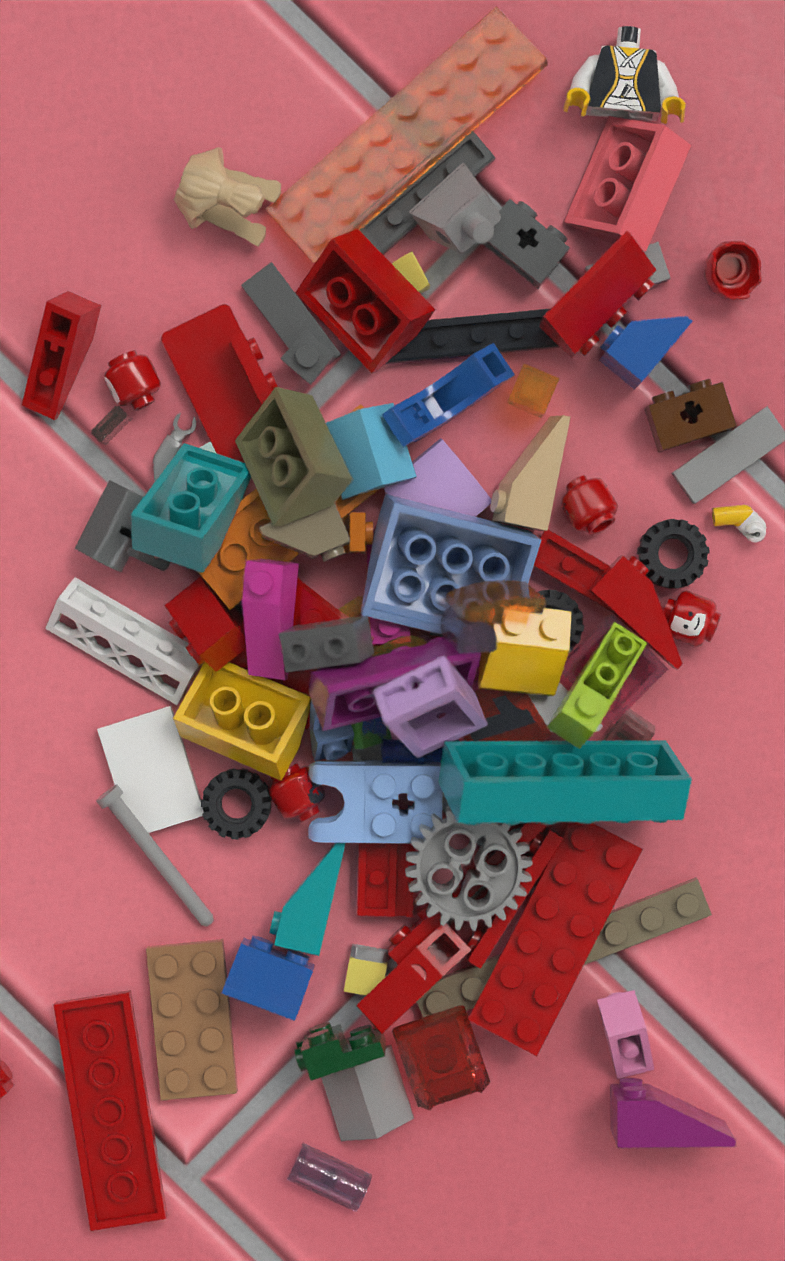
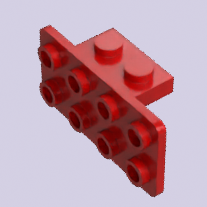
M222 304L164 332L161 336V341L216 453L244 462L235 440L278 385L271 372L264 375L258 361L264 357L255 338L246 339L230 306Z

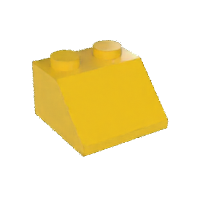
M498 602L484 610L482 614L478 688L555 696L569 653L571 611Z

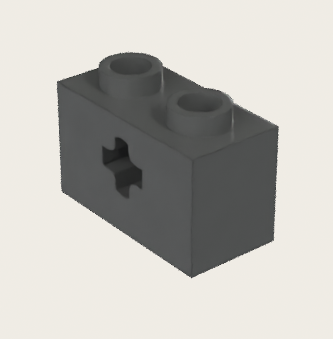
M509 199L499 211L501 219L493 226L494 234L492 238L482 244L539 289L567 255L570 247L565 244L567 241L566 236L552 225L545 228L535 220L538 215L530 206L522 201L516 204ZM531 234L534 237L532 244L535 248L530 245L524 249L519 246L521 238L518 235L525 238Z
M368 615L295 625L279 633L286 672L359 663L374 654Z

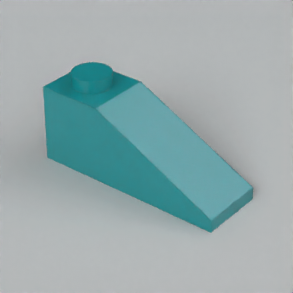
M334 843L288 898L282 912L274 911L269 933L276 935L275 946L317 956L320 955L346 843Z

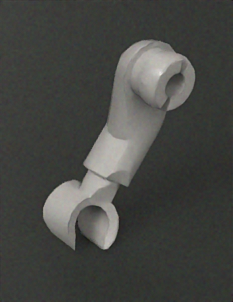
M181 412L174 418V430L171 435L165 437L153 458L154 483L182 447V441L185 436L195 430L197 422L195 417L192 421V427L187 430H183L178 426Z

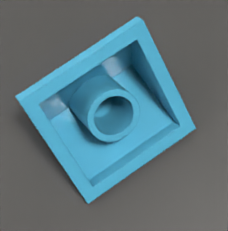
M394 403L359 409L326 423L353 478V481L341 494L342 500L417 477L408 447L402 446L382 416L383 413L394 406Z

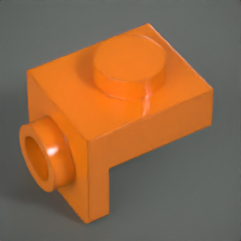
M350 512V515L342 519L351 540L348 545L343 546L344 554H365V545L373 544V522H365L366 512Z

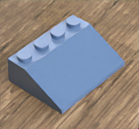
M385 494L374 532L361 615H368V617L451 637L461 636L465 640L481 644L482 614L484 610L495 602L522 605L541 539L529 530Z

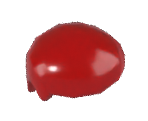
M725 241L715 247L707 257L704 277L710 290L721 298L744 300L750 298V293L762 281L760 272L761 260L755 248L743 241Z

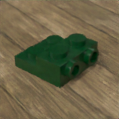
M326 1022L308 1030L309 1035L304 1036L303 1040L297 1041V1049H294L300 1071L307 1070L310 1081L384 1057L386 1039L384 1033L381 1034L376 1028L372 1029L371 1025L358 1027L350 1031L351 1037L345 1038L341 1024L331 1027L330 1022Z

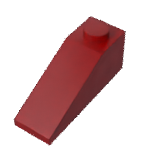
M70 291L46 301L21 406L53 420L59 417L93 341L102 305Z
M633 555L629 559L619 556L588 590L638 637L647 642V645L672 668L678 670L683 663L653 583L645 576L649 569Z

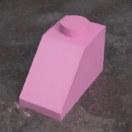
M635 990L624 993L616 992L608 997L598 999L601 1020L617 1079L654 1070L647 1029Z

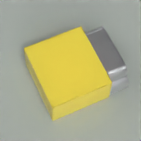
M352 944L344 992L367 995L385 978L389 957L388 950Z

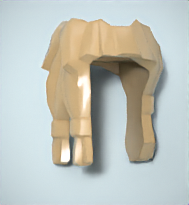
M218 147L190 157L183 171L174 201L191 229L197 228L207 220L222 229L235 232L236 235L245 238L250 243L259 247L266 237V227L259 223H251L245 218L258 212L264 198L275 203L281 196L282 185L277 180L255 178L244 172L225 168L222 148Z

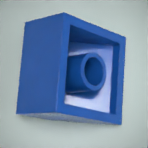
M687 316L631 321L625 329L618 325L601 345L600 348L605 353L599 361L635 390L693 321Z
M252 936L251 940L243 938L222 994L295 1021L315 964L308 962L310 957L302 952L288 949L286 954L273 949L274 943L262 937Z

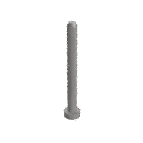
M117 784L108 789L96 802L102 809L108 806L198 922L205 927L209 926L214 921L212 913L120 798L123 794L121 788Z

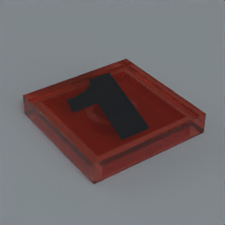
M482 688L474 691L487 726L464 736L463 739L465 741L543 742L552 736L528 694Z

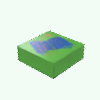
M382 716L351 724L354 732L353 741L355 749H365L392 740L390 729L384 723Z

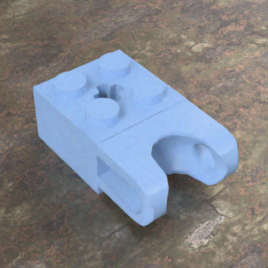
M365 760L315 761L309 765V777L312 782L336 787L343 794L345 803L343 809L337 815L313 820L308 827L309 839L314 842L411 843L412 837L423 839L424 836L419 826L423 824L432 828L434 826L431 817L433 813L442 820L443 791L438 783L441 761ZM398 794H407L408 800L414 801L412 806L408 805V809L401 810L398 805L393 804V799L399 800Z

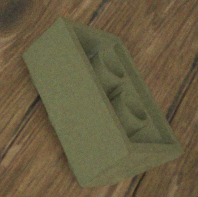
M275 387L235 440L273 526L281 527L331 507L353 481L312 395Z

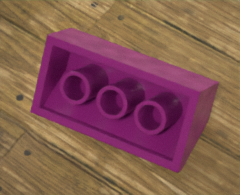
M461 636L449 639L439 637L424 645L412 648L402 646L387 654L375 657L370 656L359 663L321 667L311 672L308 692L322 731L381 717L382 715L373 689L443 656L449 660L472 688L481 657L479 650ZM415 683L412 689L419 688L420 683Z

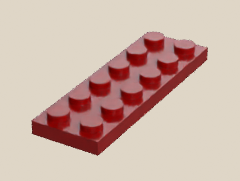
M569 822L562 836L563 840L551 857L468 1018L469 1021L536 1057L643 850L594 823Z
M131 990L55 1002L53 1006L90 1231L166 1219L168 1214Z

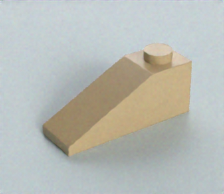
M550 416L500 482L499 489L495 490L491 499V512H494L492 521L532 530L548 531L570 422L569 416Z

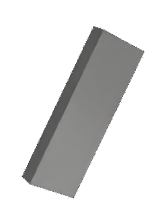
M767 406L671 474L690 501L696 504L784 442L785 430Z

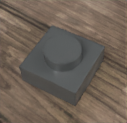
M305 329L280 359L311 385L333 360L335 354Z

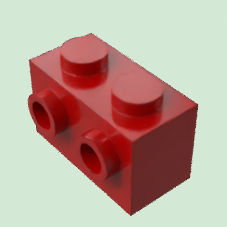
M201 577L197 578L164 605L173 618L168 622L170 627L182 640L188 639L190 644L185 648L199 665L206 662L217 672L246 649L245 632L226 605Z

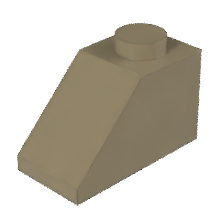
M335 503L329 508L281 527L273 526L271 522L259 528L262 538L312 559L322 556L324 562L344 554L343 546L348 545L351 541Z

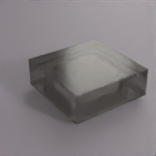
M115 406L91 430V434L102 444L107 445L133 418L120 406Z

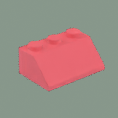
M609 116L564 222L612 244L628 231L642 250L646 252L691 148V144L665 125Z

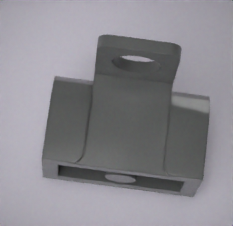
M109 480L75 549L121 573L130 556L162 571H165L171 563L170 561L154 558L152 555L132 549L131 513L143 499V496Z

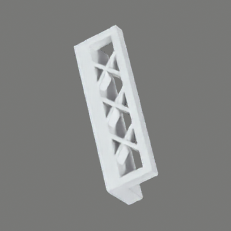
M74 577L57 599L45 628L175 705H178L191 679L201 666L186 650L185 647L189 643ZM63 614L74 620L78 629H72L60 622L61 615ZM99 635L108 640L111 648L99 645L94 636ZM127 655H134L141 659L144 667H137L132 664ZM166 674L180 682L177 689L163 682L160 675Z

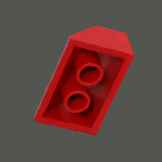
M359 229L331 238L295 292L371 373L378 371L412 341L436 310Z
M626 231L543 316L539 327L571 358L578 352L585 356L601 340L596 335L605 324L612 329L628 312L623 306L633 296L639 301L654 286L655 283L650 278L656 272V268L634 237Z

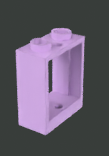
M445 656L373 689L384 723L417 758L444 746V741H455L487 726L475 692ZM415 683H420L419 688L412 689ZM446 713V716L439 719L440 714Z

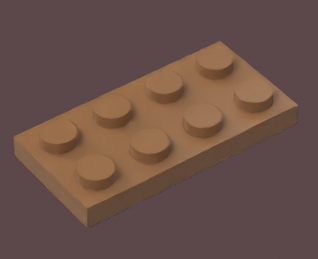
M224 940L148 946L146 954L161 1100L236 1094L238 1085L229 996L222 994L227 980Z

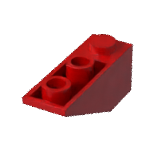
M447 923L444 926L440 925L369 992L356 1007L383 1034L464 959L471 949Z

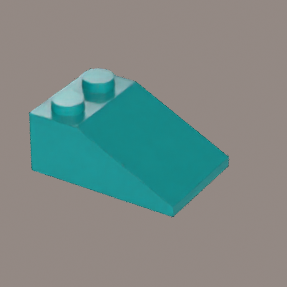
M184 443L131 513L132 549L203 573L220 549L250 482L251 475L246 464Z

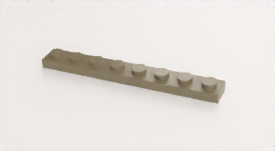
M693 878L612 910L585 964L711 916V911L698 879ZM501 954L487 959L481 969L471 965L445 975L417 1002L426 1026L473 1009Z

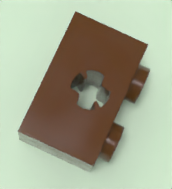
M706 379L689 385V393L675 397L673 390L652 397L653 404L645 408V413L658 453L730 430L737 426L723 382L712 385L711 379ZM685 404L690 405V410L695 407L698 415L693 418V424L688 423V418L682 420L680 413L685 410Z

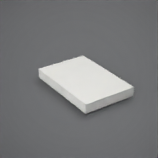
M172 706L97 729L114 784H118L123 791L120 798L148 833L201 817L204 813L203 807H201V797L182 737H180L173 720L174 712Z

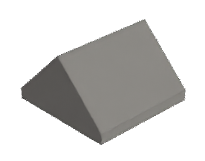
M392 1045L386 1046L384 1057L321 1077L341 1141L378 1139L414 1119Z

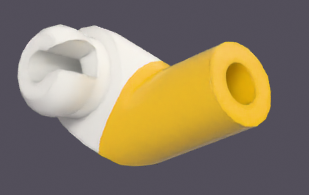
M735 505L712 508L714 527L734 525L748 541L755 543L762 541L766 536L767 527L765 521L750 506Z

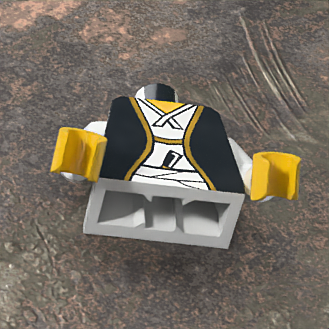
M622 26L618 28L616 46H602L599 55L588 57L575 74L571 88L566 96L563 111L567 112L569 106H577L582 110L580 115L582 117L585 115L612 116L624 119L656 121L662 108V124H667L668 115L671 114L677 115L680 118V123H683L685 102L679 98L677 86L665 63L657 60L656 51L639 48L641 29L632 26Z

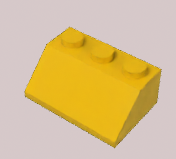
M204 662L173 720L180 737L282 781L300 747L310 711L311 697L265 677L248 675V670L232 663H227L219 671L215 672Z

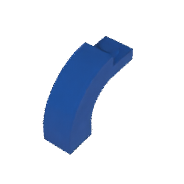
M493 343L472 354L456 368L427 388L391 407L382 416L390 426L392 433L398 438L402 446L405 447L412 442L419 441L496 390L515 374Z

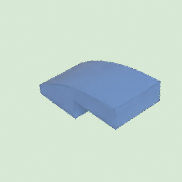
M311 700L310 738L314 761L342 758L351 752L354 738L351 724L322 731Z

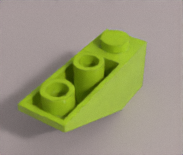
M614 622L564 697L547 728L580 749L597 730L647 642Z

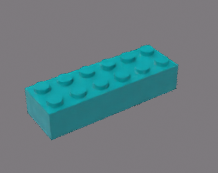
M666 740L586 741L580 749L568 741H444L438 780L457 823L471 826L480 825L481 823L516 825L520 822H540L550 825L557 822L591 824L595 821H615L618 823L653 821L665 823L668 820H684L692 782L691 777Z

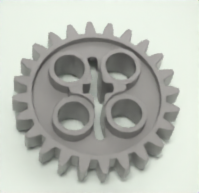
M447 806L445 819L441 820L433 813L431 815L434 825L432 828L423 824L419 826L424 836L423 839L411 838V844L418 851L406 852V860L416 865L405 868L406 876L417 879L408 884L410 892L421 891L416 897V904L419 906L429 902L426 910L427 916L431 917L439 911L440 924L443 926L450 918H454L456 930H460L464 920L469 921L472 931H476L477 922L480 919H483L488 927H492V915L496 914L499 918L505 920L506 916L503 908L506 905L515 910L518 908L517 902L513 898L514 895H527L526 889L520 885V882H529L532 880L530 873L522 869L533 864L530 857L520 855L529 850L528 843H516L522 836L520 828L508 831L511 825L481 823L480 825L471 826L457 823L451 808ZM462 833L469 836V844L463 849H454L449 845L451 837L455 834ZM484 836L486 840L474 857L476 870L469 869L467 871L458 897H453L452 892L457 888L463 877L461 863L465 865L470 863L479 837ZM497 849L505 853L504 860L498 865H489L484 861L486 854L491 850ZM445 868L453 872V877L447 883H436L432 879L433 874L438 869ZM480 884L488 888L486 896L482 899L475 900L467 895L469 889L474 885Z

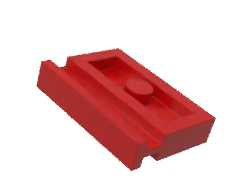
M359 843L357 916L413 917V892H410L408 884L414 878L406 876L405 868L414 865V863L406 860V852H415V847L411 843Z

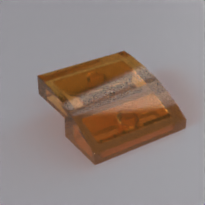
M496 580L457 588L447 593L445 601L462 619L501 625L504 609L543 615L546 599L527 582Z

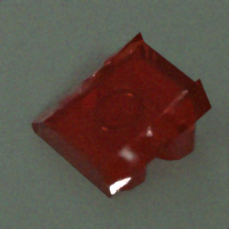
M464 1005L394 1027L392 1030L418 1107L431 1111L433 1106L475 1092L482 1093L491 1082Z

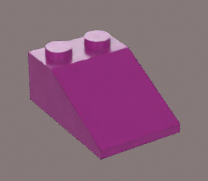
M622 1078L619 1080V1084H610V1127L617 1148L736 1147V1138L724 1120L650 1084H643L642 1079Z

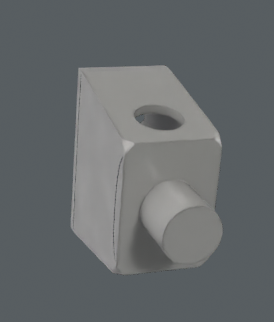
M464 163L457 167L409 211L428 238L458 253L466 252L476 242L480 244L488 242L494 234L493 226L501 219V214Z

